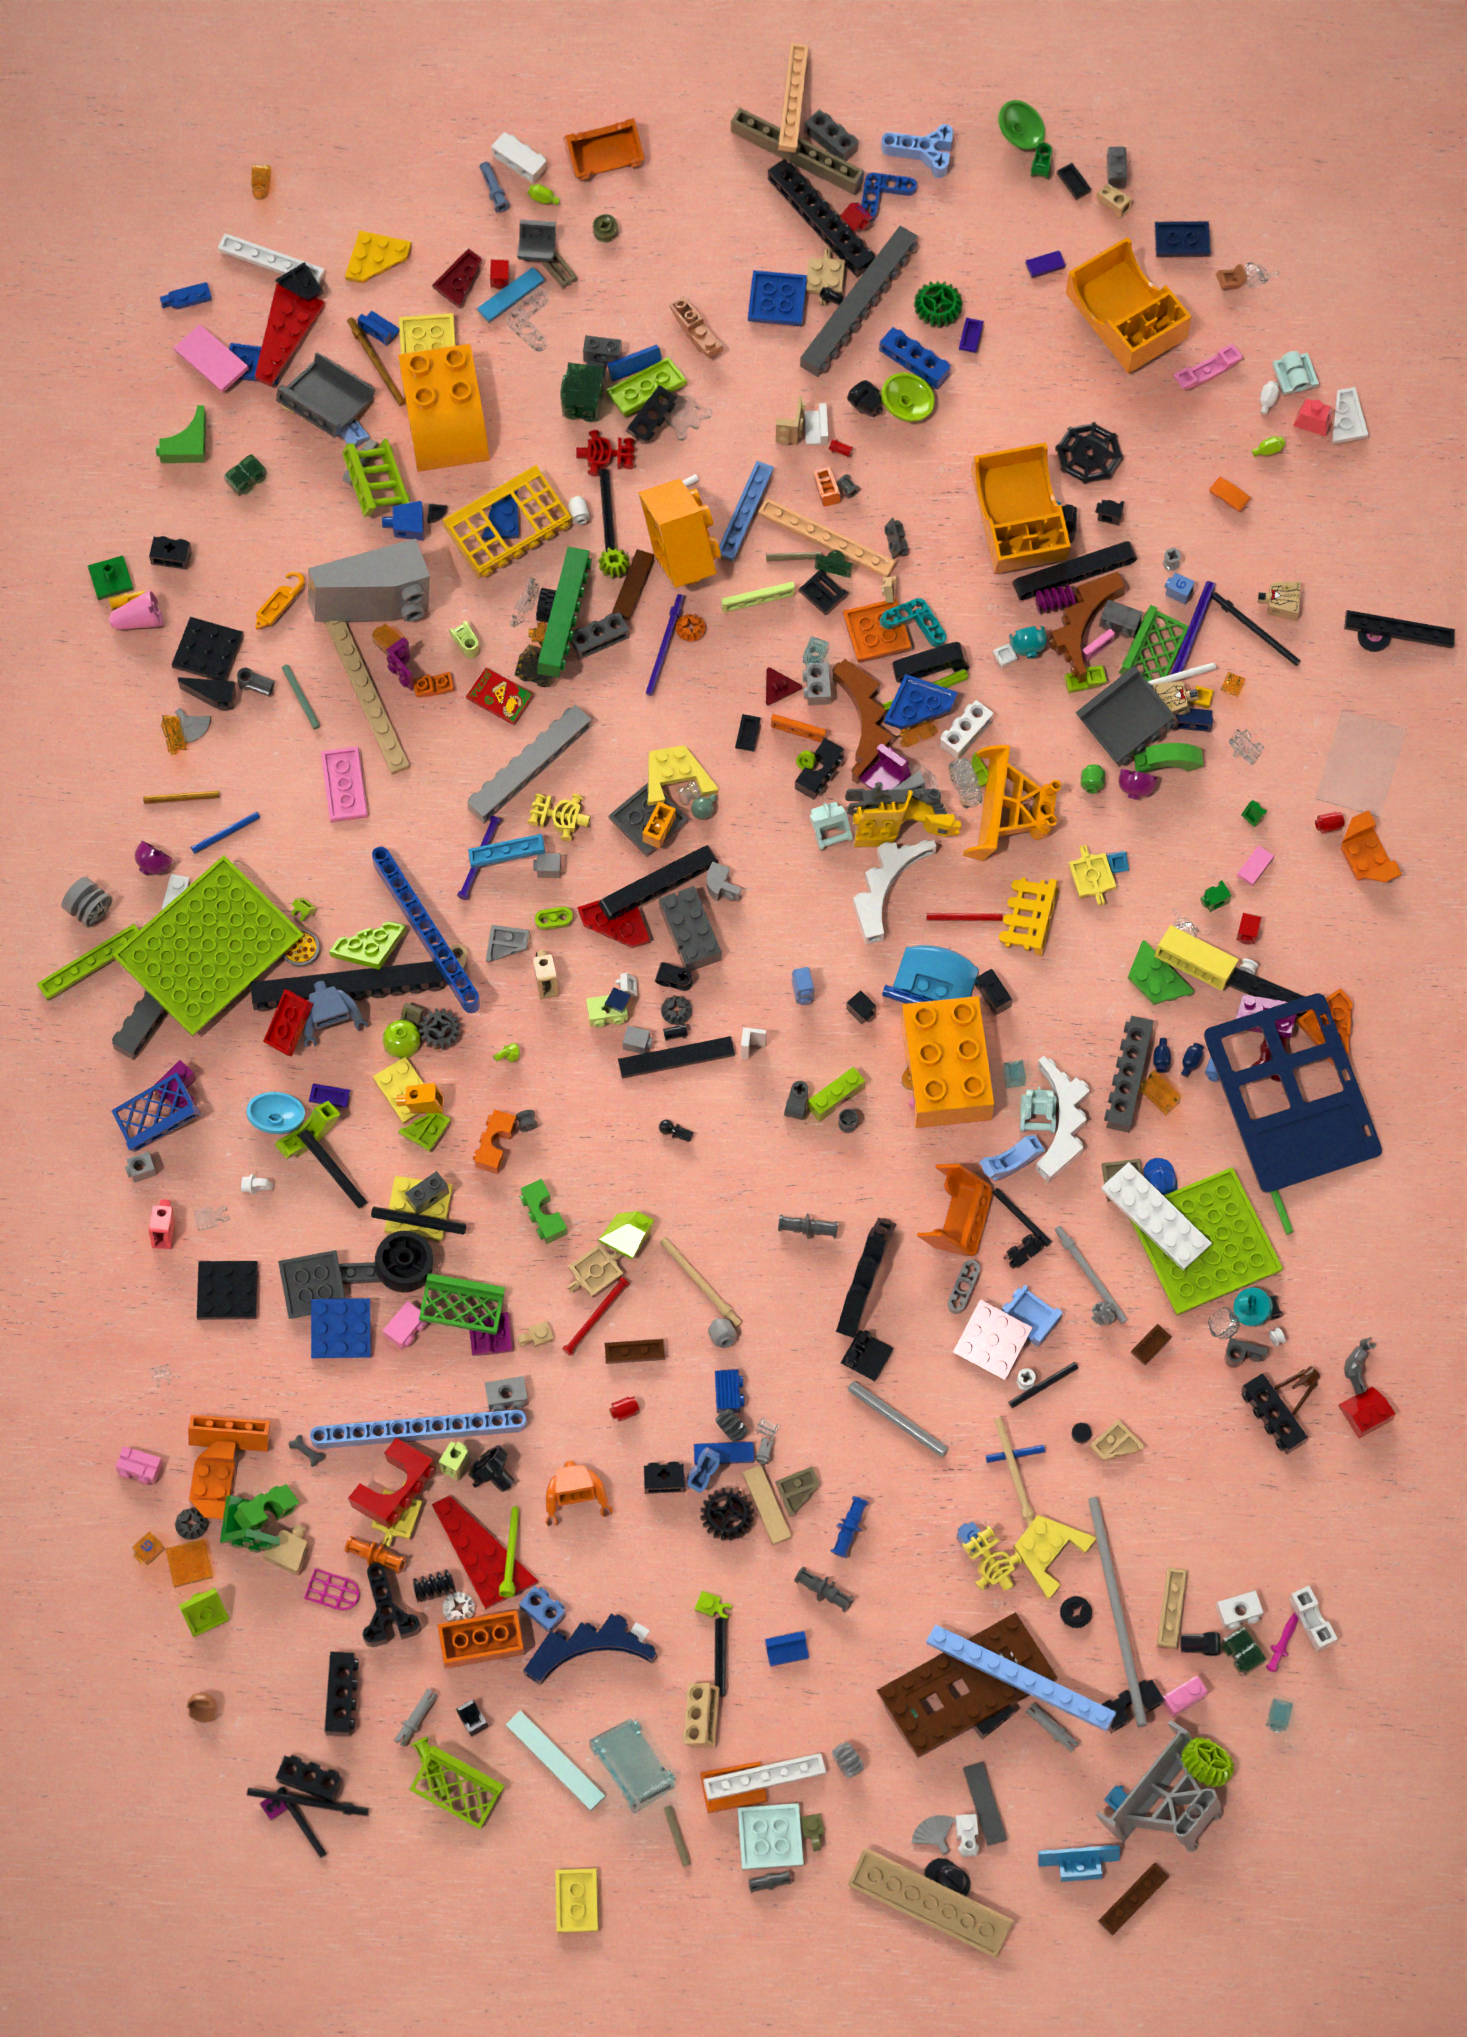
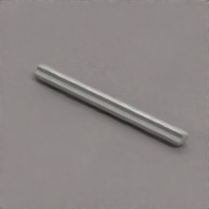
M853 1381L849 1385L848 1391L917 1441L940 1457L946 1454L948 1447L857 1382Z

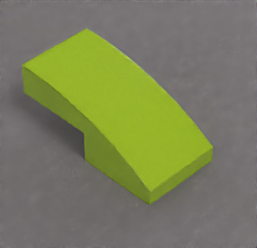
M1103 666L1087 667L1086 681L1081 683L1071 673L1065 674L1064 679L1068 694L1106 684Z

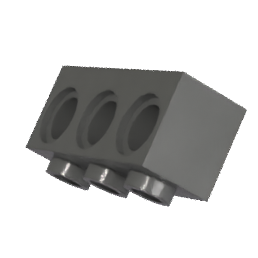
M820 109L805 122L804 132L830 154L847 161L858 151L857 138L847 133L841 124L834 122L829 114L822 112Z
M620 612L611 613L600 621H593L582 629L577 628L573 630V639L570 644L578 659L581 660L628 639L629 629ZM613 625L619 626V628L613 629L611 627ZM602 633L603 635L595 636L594 634ZM580 640L586 641L583 644L578 643Z

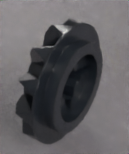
M1073 1596L1062 1603L1060 1618H1062L1065 1625L1071 1628H1082L1089 1623L1092 1617V1608L1087 1600L1082 1597ZM1082 1607L1079 1612L1081 1617L1075 1616L1070 1618L1072 1615L1071 1609L1077 1610Z

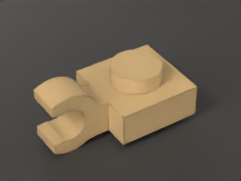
M896 575L893 577H883L881 590L882 596L886 597V603L894 602L895 586L897 585Z
M547 1321L528 1327L529 1333L517 1336L520 1347L532 1342L535 1347L554 1340Z

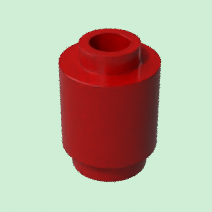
M1336 811L1318 815L1317 820H1315L1316 829L1322 834L1340 830L1345 825L1342 813H1337Z
M628 1396L611 1403L612 1408L609 1409L613 1420L617 1419L618 1422L636 1415V1412L640 1411L634 1396L631 1398Z

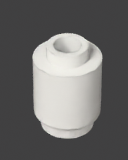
M581 496L571 498L568 508L572 516V522L583 525L590 519L586 501Z

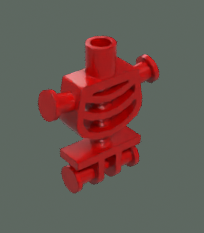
M599 430L589 431L591 439H588V447H576V458H587L588 467H591L587 472L590 476H598L599 472L597 470L607 468L612 457H618V469H621V461H625L623 468H634L632 463L634 455L631 454L635 452L633 447L635 440L633 438H625V446H622V438L618 437V449L612 450L607 438L598 437L600 434Z

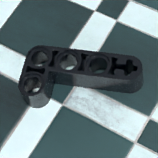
M960 642L948 643L898 659L892 663L897 683L902 682L905 674L921 678L952 668L954 672L962 669L967 671L970 668L966 650Z

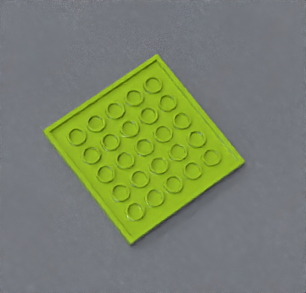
M1233 1167L1164 1195L1212 1243L1184 1271L1129 1218L1176 1316L1283 1271V1267Z

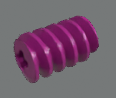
M1066 585L1065 590L1062 586H1059L1058 591L1053 587L1050 592L1048 589H1044L1043 594L1040 590L1036 592L1035 601L1039 614L1041 608L1047 613L1048 607L1054 611L1055 605L1058 606L1059 610H1062V604H1065L1066 608L1069 607L1070 603L1072 605L1076 604L1075 595L1070 585Z

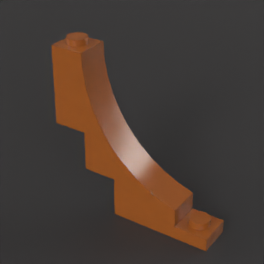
M844 659L841 663L838 662L832 670L833 680L847 692L856 707L860 719L861 738L855 756V761L858 763L851 770L852 781L858 784L861 781L860 777L879 760L876 748L881 743L886 747H890L893 736L879 727L886 718V709L873 701L880 691V683Z

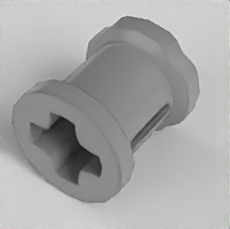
M1176 548L1167 549L1164 555L1163 566L1170 571L1176 570L1180 564L1181 554Z

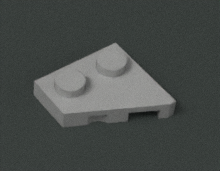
M491 925L486 962L495 961L527 950L530 931Z

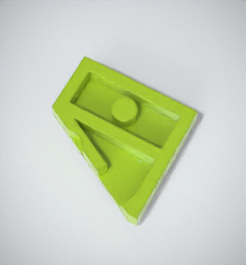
M427 1113L426 1116L413 1121V1124L399 1129L398 1133L426 1151L431 1152L450 1124L451 1119L442 1113Z

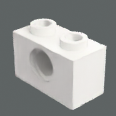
M1256 1590L1219 1601L1216 1605L1223 1629L1229 1628V1630H1234L1246 1622L1254 1624L1259 1622V1618H1262L1263 1615ZM1242 1608L1245 1611V1615H1237L1235 1609Z

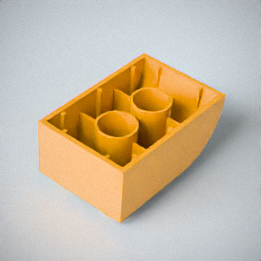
M471 344L398 355L417 472L490 461Z

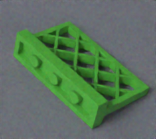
M1150 605L1118 673L1123 675L1133 666L1142 664L1144 673H1141V675L1147 682L1152 680L1150 676L1152 673L1158 672L1160 678L1167 676L1189 626L1157 611V607ZM1156 618L1164 620L1166 626L1157 628ZM1178 627L1183 631L1181 635L1174 637L1171 628ZM1167 629L1171 638L1162 640L1159 631ZM1156 633L1159 641L1151 644L1148 635ZM1172 641L1175 649L1167 652L1164 643ZM1161 645L1163 654L1155 656L1152 647ZM1148 648L1152 657L1143 659L1141 651ZM1165 656L1168 664L1167 666L1160 667L1157 659ZM1153 660L1157 669L1148 671L1145 662Z
M428 1273L419 1321L497 1334L505 1287ZM429 1290L437 1291L440 1297L432 1301L428 1296ZM454 1294L460 1300L451 1304L447 1296ZM476 1298L479 1304L471 1308L466 1300ZM443 1299L449 1307L440 1311L435 1304ZM489 1301L498 1302V1307L490 1311L485 1304ZM463 1303L468 1310L460 1315L455 1307ZM431 1306L437 1313L432 1317L424 1315L425 1310ZM482 1306L487 1314L479 1318L474 1311ZM452 1310L456 1318L448 1320L443 1314ZM470 1313L476 1320L471 1324L463 1320V1317ZM490 1317L494 1322V1328L486 1327L482 1321Z

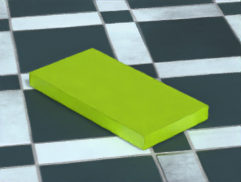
M667 357L608 388L606 393L622 415L627 417L644 406L658 385L672 393L687 385V380L671 359Z

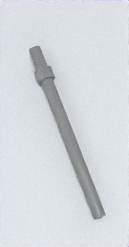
M1061 1226L1056 1227L1054 1231L1062 1240L1061 1244L1063 1247L1069 1250L1104 1301L1108 1304L1111 1303L1116 1309L1113 1313L1121 1324L1125 1323L1128 1319L1075 1247L1074 1240L1068 1237Z

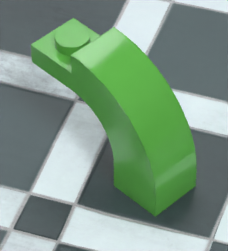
M1185 743L1153 745L1146 747L1145 752L1134 755L1136 771L1142 773L1162 767H1178L1189 772L1204 766L1202 749Z

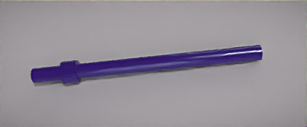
M677 594L674 606L671 607L669 612L670 618L645 692L649 696L653 695L677 618L680 617L682 611L681 605L684 596L681 594Z

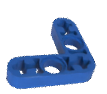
M869 173L865 178L861 206L866 211L868 206L871 207L870 215L873 218L869 222L876 218L880 192L911 196L916 193L917 182L910 177ZM872 180H875L874 188H871ZM893 181L896 183V186L888 187L886 183ZM907 184L911 185L910 189H907ZM873 194L876 198L870 201L866 199V196Z

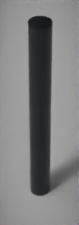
M998 1188L992 1192L1034 1235L1040 1236L1038 1239L1046 1247L1052 1243Z
M1075 1362L1071 1363L1008 1402L1011 1408L1016 1407L1078 1369Z
M281 1787L276 1791L278 1793L288 1794L284 1787ZM284 1802L320 1858L327 1855L326 1851L295 1804Z

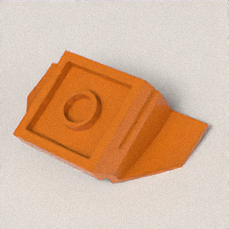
M1369 810L1352 817L1340 849L1356 880L1366 878L1387 882L1401 876L1402 873L1396 861H1390L1375 832L1376 822Z
M216 1441L202 1452L195 1461L189 1501L204 1518L223 1519L226 1496L231 1495L236 1442Z

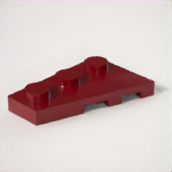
M468 248L432 284L433 289L460 309L479 270L482 258Z

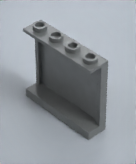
M316 352L314 361L287 387L281 385L277 389L276 401L335 438L374 401L375 388Z
M1135 666L1075 712L1119 767L1127 765L1132 760L1131 757L1136 753H1142L1146 749V745L1151 741H1157L1165 730L1172 729L1178 721L1177 717Z

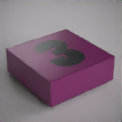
M265 1799L259 1803L270 1821L288 1810L282 1801Z

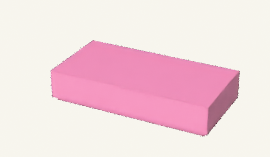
M1109 629L1082 650L1083 661L1088 662L1114 641L1115 633Z
M1258 845L1239 870L1237 876L1253 886L1273 860L1274 855Z

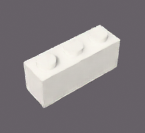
M504 132L491 146L493 157L532 184H535L547 170V160L545 157L532 151L528 145H523L513 135Z

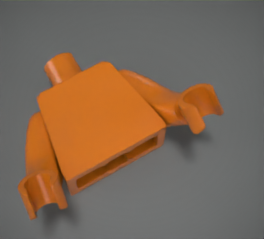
M567 1461L564 1464V1468H559L556 1475L551 1478L546 1490V1512L548 1517L545 1522L547 1526H549L548 1520L551 1517L555 1519V1526L558 1524V1518L554 1516L557 1503L558 1506L595 1500L596 1497L598 1503L602 1506L600 1515L605 1517L603 1513L604 1508H608L610 1515L612 1514V1508L607 1505L608 1498L603 1483L593 1471L587 1470L585 1465H576L574 1461Z

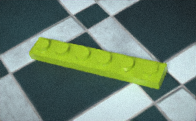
M132 924L38 982V988L47 1001L115 960L112 954L134 936L139 929L135 924Z

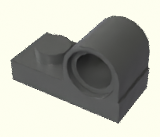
M1230 1338L1226 1348L1225 1362L1228 1366L1234 1368L1242 1364L1245 1356L1254 1362H1264L1268 1349ZM1233 1352L1237 1353L1240 1358L1233 1359L1230 1354Z

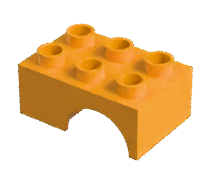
M1129 237L1124 238L1068 272L1066 295L1128 374L1188 338L1192 316L1167 285L1160 289L1147 279L1135 259L1132 241Z
M1047 442L976 455L973 458L971 474L994 574L1067 560L1071 545L1062 507L1056 502L1050 481Z
M979 996L902 1004L901 1027L906 1063L909 1065L912 1082L915 1128L992 1120L994 1099Z

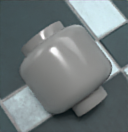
M717 1318L712 1321L708 1328V1334L713 1344L717 1347L727 1348L736 1339V1331L728 1319Z

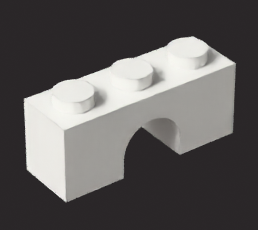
M1310 1586L1292 1593L1289 1601L1316 1652L1318 1653L1334 1645L1337 1637L1329 1622H1325L1318 1609V1601Z

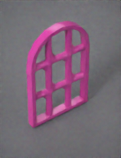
M315 1568L308 1583L304 1599L335 1610L345 1611L356 1605L360 1593L357 1585L348 1578ZM316 1572L329 1575L327 1581L314 1578ZM331 1577L344 1580L343 1587L332 1584L330 1582ZM316 1581L325 1585L323 1592L310 1588L312 1582ZM347 1582L353 1584L357 1591L348 1589L346 1587ZM328 1586L340 1589L339 1597L328 1594L326 1592ZM309 1591L320 1594V1600L307 1597ZM344 1591L356 1594L355 1602L343 1599ZM324 1596L336 1599V1606L322 1602ZM340 1601L351 1604L345 1608L339 1607Z

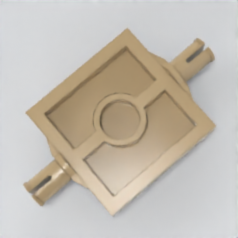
M827 248L824 249V258H809L806 293L819 295L820 290L828 286L831 290L842 294L845 260L831 259L832 250L830 248L828 250ZM820 297L819 305L822 306L823 304L824 306H826L827 300L824 301Z
M598 1244L568 1266L576 1281L567 1286L568 1290L573 1293L579 1287H582L592 1298L623 1276V1272L616 1263V1260L623 1255L617 1251L610 1254Z

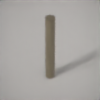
M821 552L766 554V561L822 559Z
M667 1806L664 1808L682 1865L683 1867L688 1866L691 1863L672 1806Z

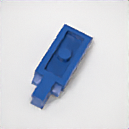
M207 282L168 292L167 295L160 297L162 308L172 306V308H177V310L212 300Z

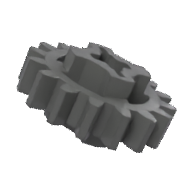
M436 1008L434 1014L428 1011L429 1017L423 1016L424 1022L419 1023V1027L422 1028L419 1030L420 1035H423L421 1037L422 1042L427 1041V1047L433 1045L434 1050L438 1046H441L442 1050L445 1048L444 1045L452 1047L451 1041L456 1043V1036H460L458 1029L461 1027L460 1023H457L458 1018L453 1017L452 1011L446 1014V1009L439 1012Z

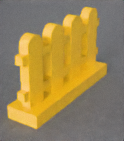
M1022 877L1021 880H1014L1011 883L1012 890L1018 892L1017 897H1010L1007 900L1008 907L1014 911L1013 914H1006L1003 917V922L1009 927V931H1002L999 934V940L1007 948H1010L1011 945L1024 947L1025 951L1033 948L1035 955L1043 956L1058 894V882L1056 879H1049L1048 884L1044 880L1036 883L1029 882L1027 878ZM1023 893L1037 895L1036 900L1023 898ZM1019 911L1033 913L1032 917L1018 915ZM1015 928L1027 929L1028 934L1015 933L1014 930Z

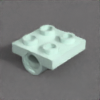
M1298 351L1286 353L1282 359L1275 360L1272 363L1283 396L1316 388L1319 385L1308 353L1299 354Z

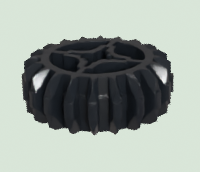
M722 1488L721 1494L718 1490H715V1497L709 1494L708 1499L710 1501H703L705 1507L701 1508V1512L704 1514L700 1516V1519L705 1521L703 1527H709L707 1530L708 1534L714 1531L713 1538L715 1539L718 1535H721V1541L725 1540V1536H729V1541H732L733 1535L740 1539L739 1532L745 1535L747 1533L745 1528L750 1529L751 1524L749 1522L754 1521V1517L751 1516L754 1513V1509L749 1508L752 1506V1502H745L747 1495L740 1497V1490L736 1494H733V1488H730L729 1493H726V1489ZM726 1501L723 1507L713 1508L717 1503ZM732 1502L737 1503L742 1508L744 1514L734 1510ZM729 1507L730 1515L725 1522L724 1514H726ZM711 1515L722 1521V1527L713 1522ZM742 1520L737 1526L728 1528L731 1522Z

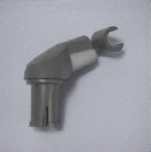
M1371 1337L1360 1340V1347H1356L1345 1361V1377L1350 1379L1356 1395L1367 1391L1361 1374L1363 1371L1362 1364L1368 1356L1365 1351L1374 1349L1376 1346L1375 1342L1369 1344Z

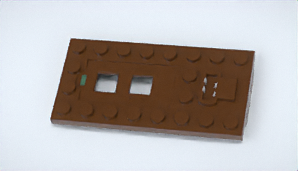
M1016 1612L967 1639L1053 1682L1058 1680L1057 1675ZM945 1653L934 1657L877 1689V1694L882 1700L887 1713L917 1758L1030 1695ZM962 1678L970 1692L954 1700L946 1686ZM936 1693L944 1707L928 1715L920 1701Z

